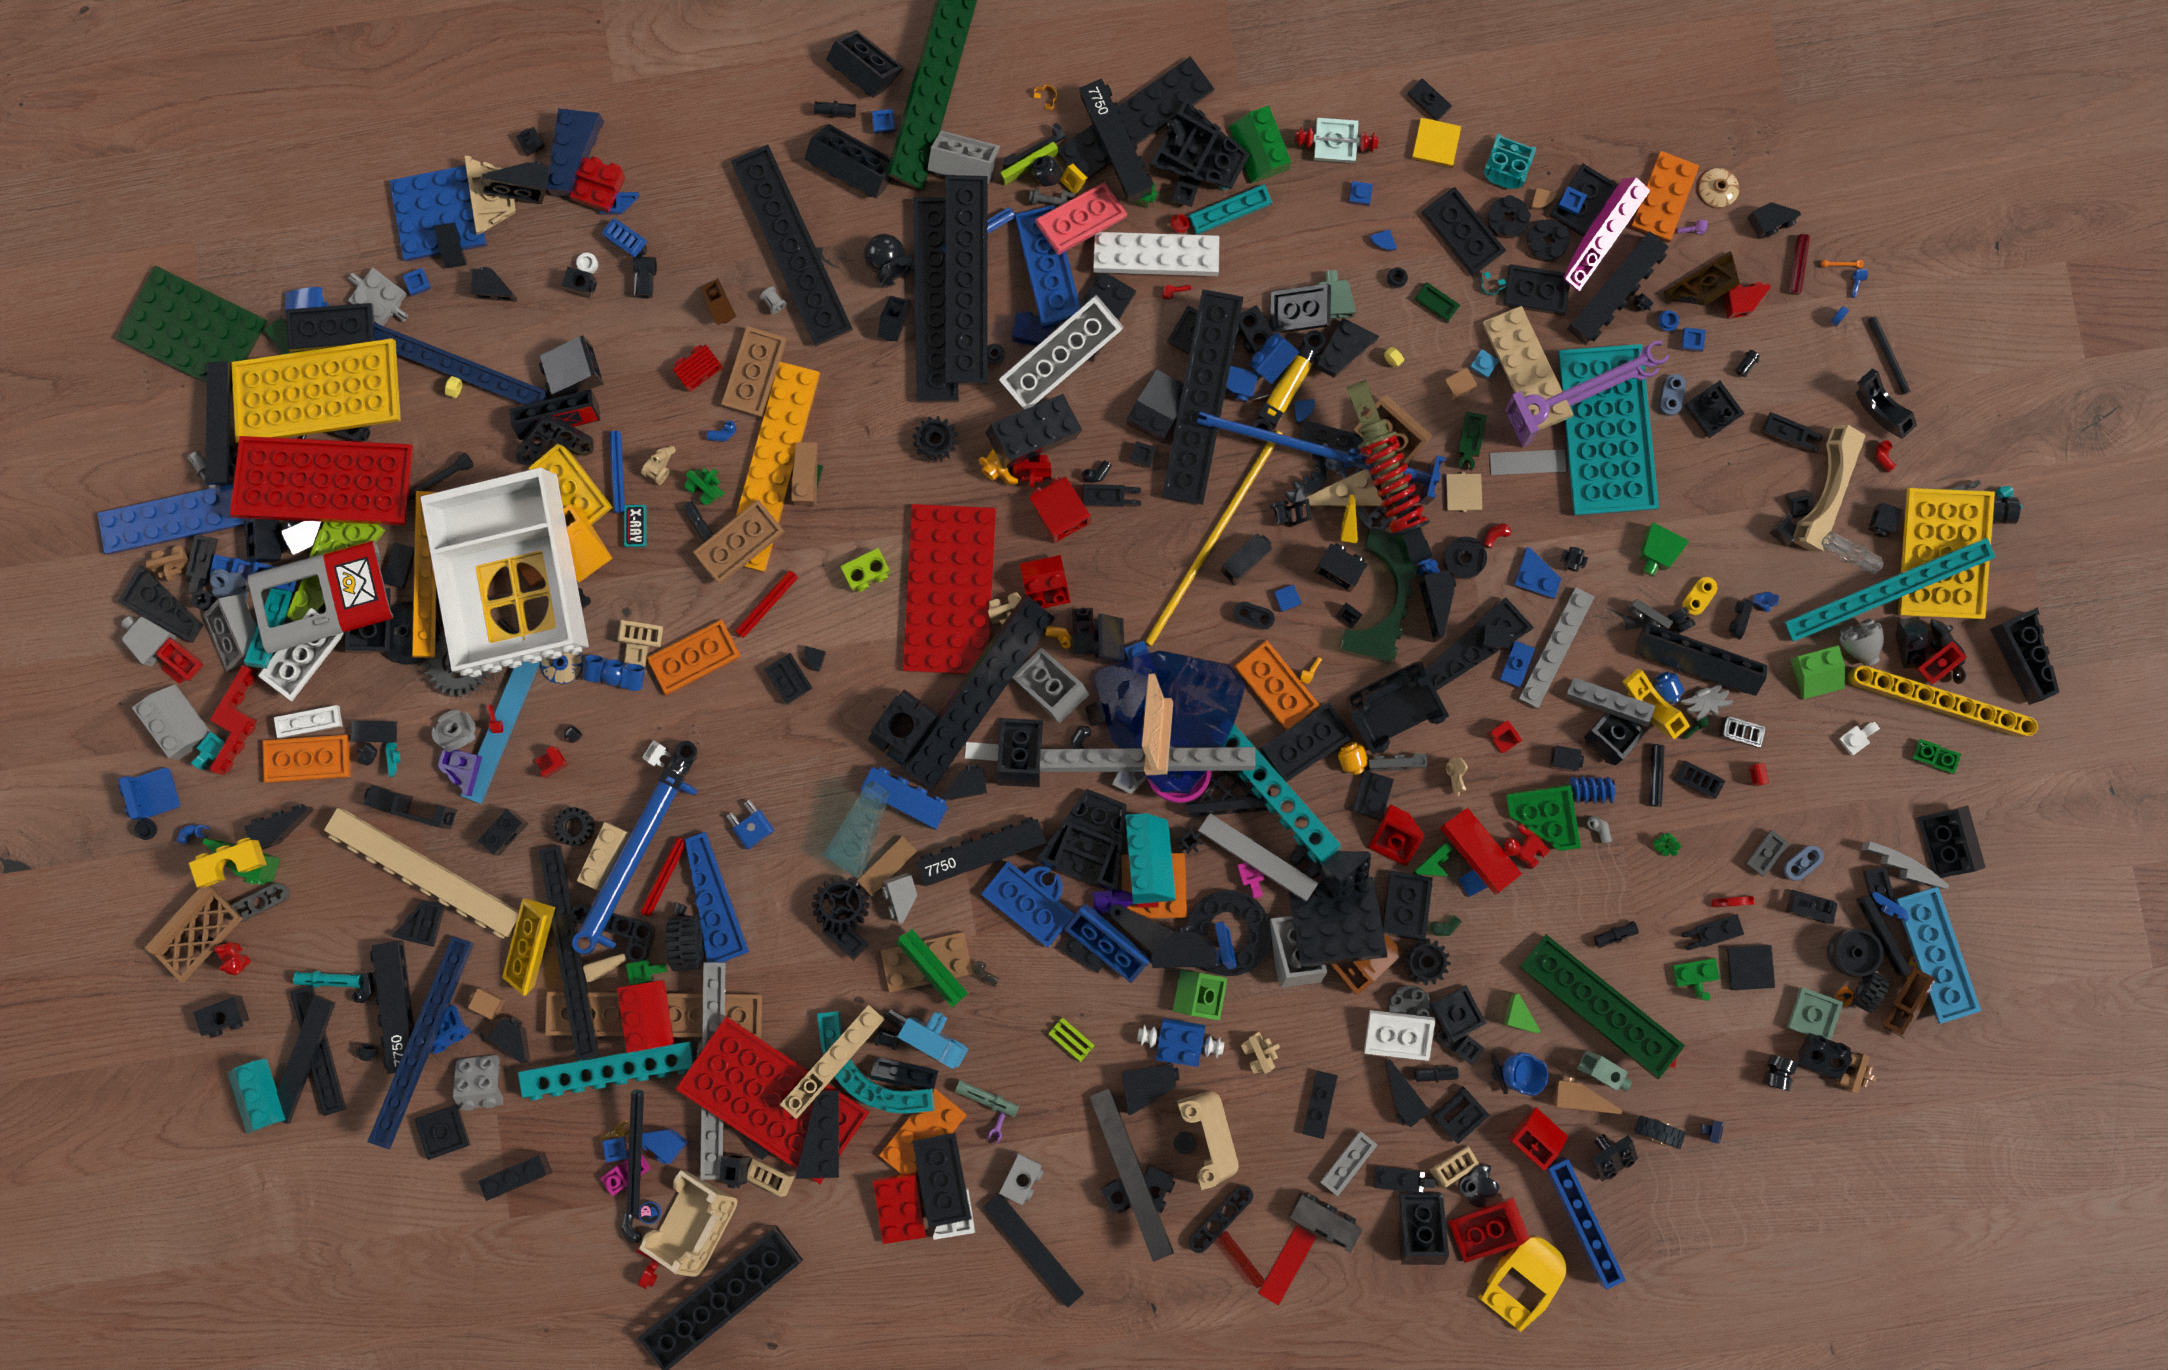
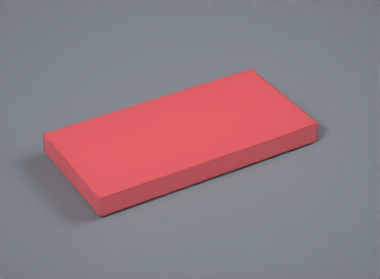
M1104 182L1037 218L1035 223L1057 255L1127 218V212Z

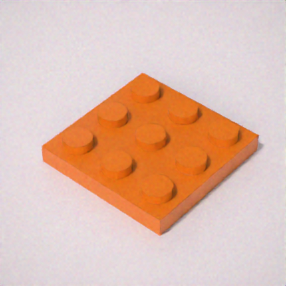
M1171 853L1176 901L1159 902V907L1137 908V904L1133 903L1127 908L1148 918L1187 917L1185 853ZM1121 855L1122 890L1132 894L1129 855Z

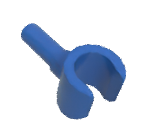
M1858 269L1853 272L1854 286L1851 294L1852 298L1857 296L1860 281L1867 280V269Z

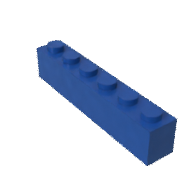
M1561 1157L1554 1160L1548 1166L1546 1172L1600 1286L1607 1290L1626 1281L1569 1159Z

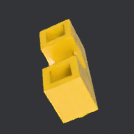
M250 838L237 841V845L229 847V845L216 849V853L211 855L209 853L198 855L195 857V861L189 862L196 887L206 888L225 881L223 868L230 860L236 864L238 872H249L267 865L259 841L250 840Z

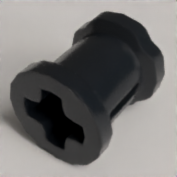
M1280 501L1269 505L1270 509L1273 510L1274 526L1292 522L1287 510L1288 501Z
M204 590L194 592L191 598L193 606L207 611L217 601L212 593Z
M879 1027L875 1045L881 1044L896 1050L900 1031L895 1033Z

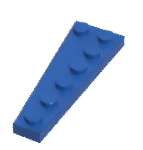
M707 832L685 839L707 962H725L749 953V948Z

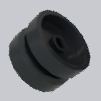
M1844 929L1835 933L1829 940L1827 958L1830 965L1841 974L1846 976H1867L1874 973L1880 967L1883 960V947L1880 940L1872 932L1864 929Z

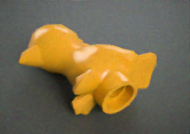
M994 449L988 454L987 458H979V464L983 466L981 471L990 480L994 481L998 477L1003 479L1007 486L1018 483V479L1010 475L1008 468H1003Z

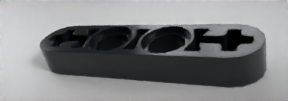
M1243 1184L1237 1186L1189 1238V1246L1195 1253L1206 1251L1251 1203L1253 1192L1249 1186ZM1239 1190L1243 1192L1248 1190V1199L1242 1198L1238 1202L1242 1206L1238 1209L1236 1204L1230 1201V1199L1234 1197L1236 1201L1240 1196ZM1225 1205H1232L1235 1211L1231 1217L1223 1215L1222 1209ZM1210 1221H1217L1220 1228L1217 1232L1211 1233L1208 1231L1207 1225ZM1204 1229L1206 1234L1212 1238L1208 1240L1205 1237L1202 1241L1204 1246L1202 1248L1200 1246L1195 1248L1194 1239H1200L1204 1235L1200 1231Z

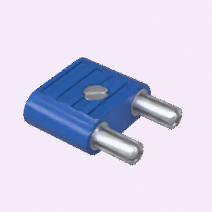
M747 800L744 805L751 813V816L741 823L732 812L727 815V818L734 827L732 829L745 848L749 850L773 833L775 829L762 811L757 810L753 803Z

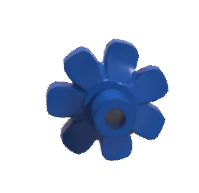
M1431 558L1417 563L1420 567L1416 572L1420 576H1423L1426 572L1429 574L1440 572L1439 568L1436 567L1438 563L1435 560L1431 561Z

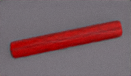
M789 570L735 629V632L740 637L745 638L793 585L798 576Z
M680 837L675 839L640 909V913L643 915H652L686 847L684 839Z

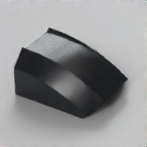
M1605 712L1586 733L1584 739L1586 745L1604 759L1605 763L1616 766L1625 759L1646 731L1638 723Z

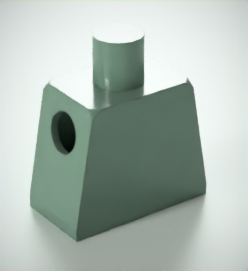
M1337 270L1326 271V282H1320L1318 285L1326 283L1331 285V319H1342V317L1354 318L1356 308L1348 280L1338 281Z
M1586 1050L1576 1068L1616 1091L1619 1088L1627 1091L1632 1084V1080L1626 1077L1627 1071L1603 1056Z

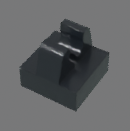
M534 127L525 129L516 136L527 157L546 147Z

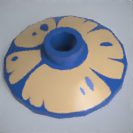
M562 653L560 658L549 659V657L542 658L541 662L542 672L546 678L557 684L572 682L579 676L583 667L581 653ZM559 659L564 661L562 666L557 665Z

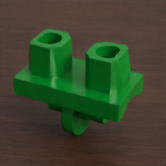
M704 468L702 471L695 469L694 471L689 470L686 474L688 479L684 487L692 493L696 492L700 487L704 492L699 499L705 505L712 504L716 499L722 498L725 494L718 487L721 482L716 478L719 473L718 470L708 471Z

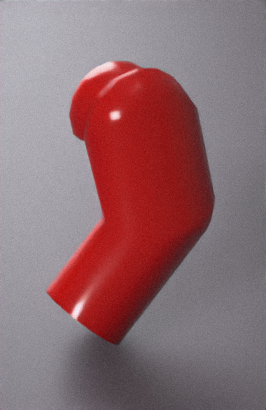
M1884 440L1878 443L1876 447V460L1889 473L1897 465L1889 458V450L1892 448V443Z

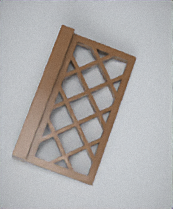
M215 886L199 888L146 945L145 949L149 953L154 954L179 982L184 983L243 918L220 895V891ZM216 898L219 901L218 910L210 911V903ZM230 913L234 917L228 925H223V914ZM218 914L217 926H209V915ZM204 915L203 927H195L197 917ZM217 929L216 938L213 941H208L209 930ZM203 930L202 942H194L195 931ZM189 931L188 943H180L181 935ZM202 945V953L198 957H193L194 946ZM188 946L187 958L179 959L180 947ZM169 948H174L173 959H167L164 956V953ZM179 962H187V970L183 974L178 971Z

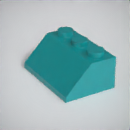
M267 1058L249 1062L227 1073L246 1134L285 1121Z

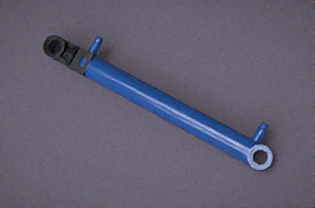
M682 741L677 745L674 755L662 772L653 794L583 924L574 936L572 946L578 953L583 955L592 953L596 943L614 949L616 943L601 935L677 792L682 790L693 796L697 794V789L685 783V776H687L698 756L697 748L691 741ZM684 748H691L693 753L690 757L685 758L681 756V751ZM588 938L590 940L589 947L580 949L578 944L580 939Z

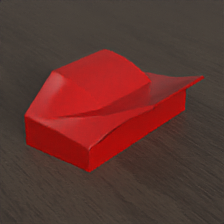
M168 638L156 653L162 661V670L178 684L186 680L190 681L204 666L198 657L172 638Z

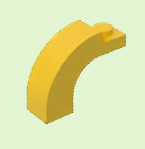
M1637 668L1622 681L1629 692L1627 694L1629 697L1656 706L1650 722L1665 735L1676 739L1690 727L1682 712L1668 704L1657 693L1643 670Z

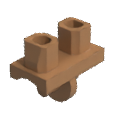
M177 546L171 549V556H166L163 551L152 552L151 560L146 561V567L152 570L155 577H166L169 582L176 580V574H180L182 570L187 569L189 558L183 547Z
M1859 1053L1851 1054L1852 1062L1849 1066L1852 1069L1850 1075L1844 1073L1841 1080L1837 1078L1836 1081L1845 1087L1846 1091L1857 1094L1859 1093L1860 1086L1867 1088L1869 1080L1876 1082L1877 1079L1871 1076L1873 1067L1867 1066L1870 1056Z

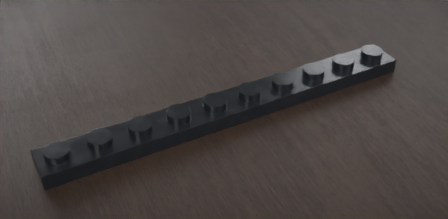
M558 845L540 849L539 855L548 905L555 907L552 927L576 1060L580 1061L598 1057L600 1055L583 970L582 956L572 946L573 938L577 934L576 923L571 918L573 906L562 846Z

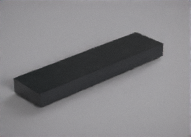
M1870 895L1857 898L1856 901L1875 936L1880 940L1883 951L1896 975L1906 976L1912 973Z

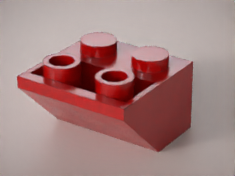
M1061 555L1020 563L1026 595L1031 597L1042 608L1071 603Z
M1535 1106L1507 1139L1537 1167L1545 1171L1559 1155L1569 1136Z

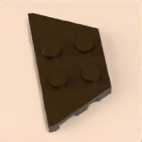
M1729 251L1664 291L1665 299L1705 306L1738 286L1740 282L1732 252Z

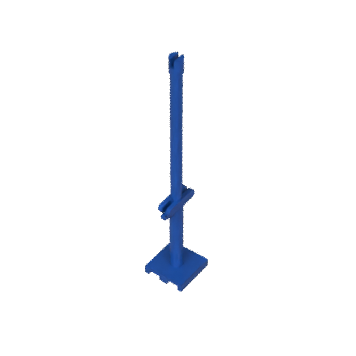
M1199 412L1198 417L1205 418L1206 420L1198 418L1196 424L1223 429L1344 462L1343 467L1349 469L1353 466L1368 470L1374 467V465H1366L1365 460L1368 456L1358 454L1359 450L1354 448L1345 452L1218 418L1204 412ZM1437 455L1429 463L1427 472L1409 467L1403 472V474L1410 473L1412 475L1410 481L1424 485L1419 503L1428 505L1435 499L1436 494L1434 491L1436 484L1440 481L1441 473L1439 471L1441 464L1445 461V457Z

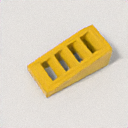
M1350 494L1340 530V539L1345 542L1357 543L1356 502L1354 495Z

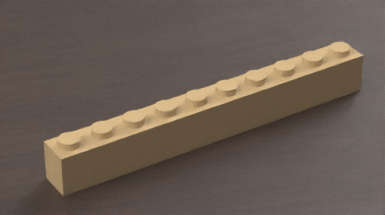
M336 809L324 831L330 834L328 836L330 839L338 843L341 841L348 844L347 848L355 853H359V851L366 855L365 859L374 864L379 862L384 865L383 869L393 875L398 873L403 876L401 880L410 885L415 883L420 886L419 890L429 896L432 894L439 897L438 901L448 907L450 904L456 907L457 913L468 917V915L475 918L474 922L484 928L489 926L494 929L492 933L504 939L505 936H513L519 913L517 909L347 810Z

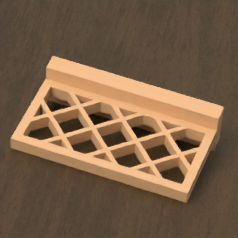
M1155 674L1148 675L1142 748L1146 755L1144 767L1146 775L1167 774L1173 701L1172 698H1164Z

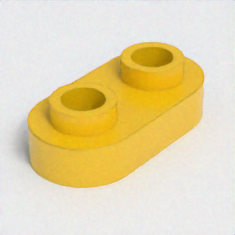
M1704 577L1695 583L1682 604V607L1687 606L1689 610L1688 615L1696 616L1705 610L1717 592L1718 587L1715 580L1710 577ZM1705 584H1708L1710 586L1709 591H1706L1704 589ZM1693 601H1696L1698 603L1697 608H1694L1692 606Z

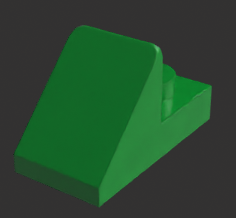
M1447 842L1443 843L1413 873L1415 875L1447 877L1448 875L1437 863L1440 862L1442 864L1451 856L1449 854L1452 850Z

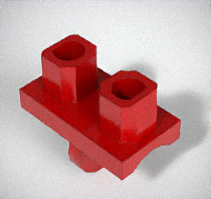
M1038 455L1037 462H1029V459L1013 465L1014 477L1022 478V482H1030V488H1034L1035 482L1051 479V462H1049L1048 455Z

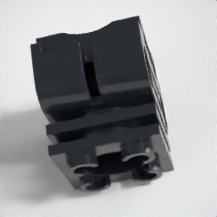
M905 689L892 700L871 729L872 733L867 740L883 753L891 745L886 755L901 766L939 714L925 703L916 710L921 700ZM900 717H910L914 722L912 733L904 738L895 737L892 732L894 722Z

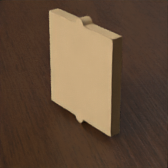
M1465 472L1461 474H1446L1447 511H1462L1463 513L1467 511H1482L1481 474H1466Z

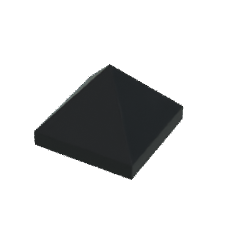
M1346 602L1335 617L1352 629L1363 614Z

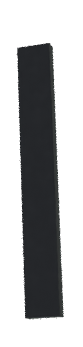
M1111 1088L1089 1096L1152 1261L1155 1262L1174 1254Z

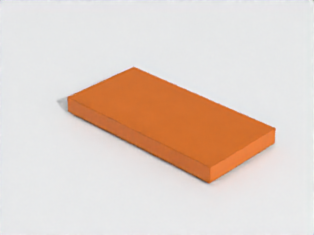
M720 619L646 659L664 694L667 696L739 659L741 655L724 621Z
M1267 640L1234 666L1285 731L1302 721L1320 706Z
M349 735L262 740L264 783L351 777Z

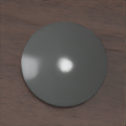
M1412 985L1403 986L1394 991L1390 996L1388 1011L1391 1013L1429 1017L1431 1001L1423 989Z

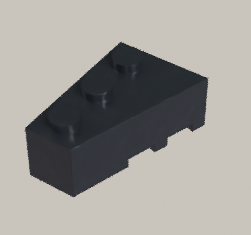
M1300 1192L1288 1216L1351 1253L1363 1230L1355 1223L1357 1219L1347 1213L1344 1216L1337 1213L1338 1208L1327 1202L1324 1206L1317 1202L1318 1197L1309 1192L1306 1195Z

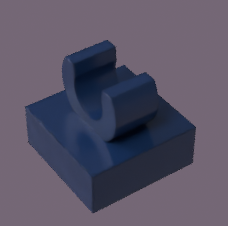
M1714 1120L1713 1126L1702 1124L1700 1133L1711 1135L1710 1142L1720 1144L1724 1122Z

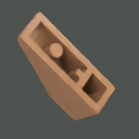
M796 442L792 478V502L795 505H816L818 443Z
M1561 1076V1080H1554L1553 1106L1622 1114L1620 1108L1583 1084L1575 1082L1574 1077Z

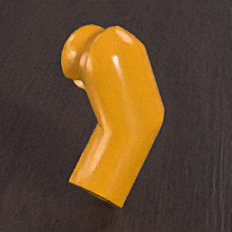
M1052 626L1046 628V637H1056L1063 648L1069 649L1073 645V637L1066 628Z

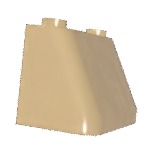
M1207 1091L1178 1099V1108L1185 1121L1190 1123L1202 1122L1211 1158L1204 1160V1167L1196 1175L1201 1190L1212 1188L1235 1175L1239 1168L1221 1098L1216 1092Z
M680 1170L673 1181V1188L678 1192V1195L659 1231L652 1230L645 1234L639 1249L673 1273L695 1277L706 1267L737 1207L738 1201L721 1189L704 1180H700V1178L687 1171Z

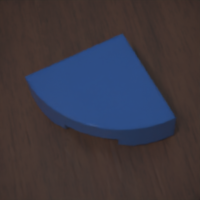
M1390 229L1370 236L1371 242L1385 251H1395L1397 249Z
M1315 399L1295 401L1293 403L1296 424L1303 422L1311 415Z

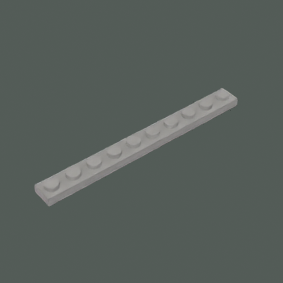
M1255 747L1169 748L1168 771L1255 770ZM1143 748L1041 749L1040 772L1144 771L1146 755Z
M726 962L703 963L702 1050L725 1018ZM701 1106L700 1180H719L721 1157L723 1156V1120Z

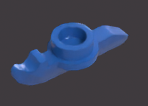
M1876 891L1873 892L1872 895L1875 901L1883 906L1881 908L1883 912L1890 916L1896 913L1898 915L1897 918H1904L1905 922L1908 921V913L1902 906Z

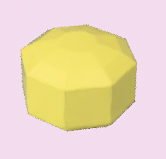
M1390 347L1384 353L1386 361L1393 367L1398 368L1404 362L1402 354L1394 347Z
M451 376L446 382L445 394L449 397L457 398L462 389V380Z

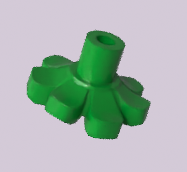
M1671 833L1662 834L1660 839L1655 838L1653 841L1655 851H1662V856H1669V853L1672 856L1678 855L1681 843L1676 842L1677 839Z

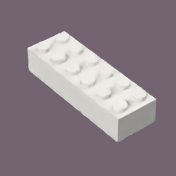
M1095 295L999 380L1024 410L1030 408L1123 329V326L1100 298Z

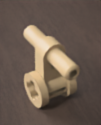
M669 446L657 450L656 454L651 456L645 463L641 474L645 477H651L656 480L655 483L661 485L669 474L670 470L666 468L670 456L675 453V447Z

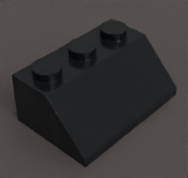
M858 30L835 40L826 58V61L835 70L844 74L850 82L855 83L865 94L872 98L883 93L904 68Z
M385 588L390 607L391 588ZM390 619L345 632V653L368 654L390 652Z
M1968 805L1917 817L1932 871L1937 876L1945 878L1976 872L1986 868Z

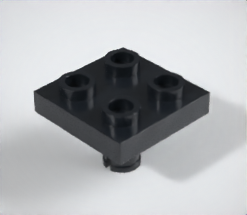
M1605 1134L1598 1136L1594 1140L1601 1153L1594 1156L1592 1161L1601 1182L1614 1178L1620 1170L1631 1167L1638 1159L1634 1142L1629 1135L1613 1145Z

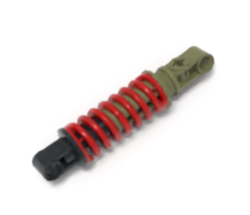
M1367 380L1346 387L1361 424L1358 432L1362 434L1363 442L1358 445V448L1362 454L1369 455L1365 460L1366 465H1374L1370 469L1369 474L1371 476L1378 475V478L1373 481L1374 486L1382 487L1377 492V495L1379 497H1389L1381 503V506L1384 508L1393 507V509L1385 513L1386 518H1397L1389 524L1392 537L1403 536L1413 565L1433 558L1430 546L1422 531V527L1430 523V520L1426 516L1421 515L1424 511L1422 505H1414L1420 500L1419 495H1409L1415 491L1416 486L1407 483L1412 479L1410 473L1403 474L1408 468L1407 463H1399L1403 459L1404 454L1402 452H1395L1400 446L1396 435L1397 432H1389L1386 426V419H1380ZM1365 406L1373 410L1369 419L1361 414Z

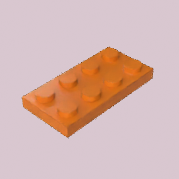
M1660 151L1646 185L1650 192L1638 207L1630 228L1645 234L1651 231L1660 240L1669 243L1700 165Z
M936 1088L933 1093L935 1110L913 1113L879 1155L902 1175L916 1173L917 1177L919 1175L913 1140L952 1133L967 1116V1113Z

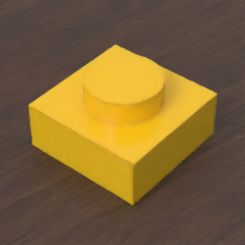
M1071 164L1067 167L1060 181L1072 193L1076 194L1085 183L1087 177L1074 164Z

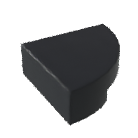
M805 646L804 654L806 661L814 670L821 672L826 651Z

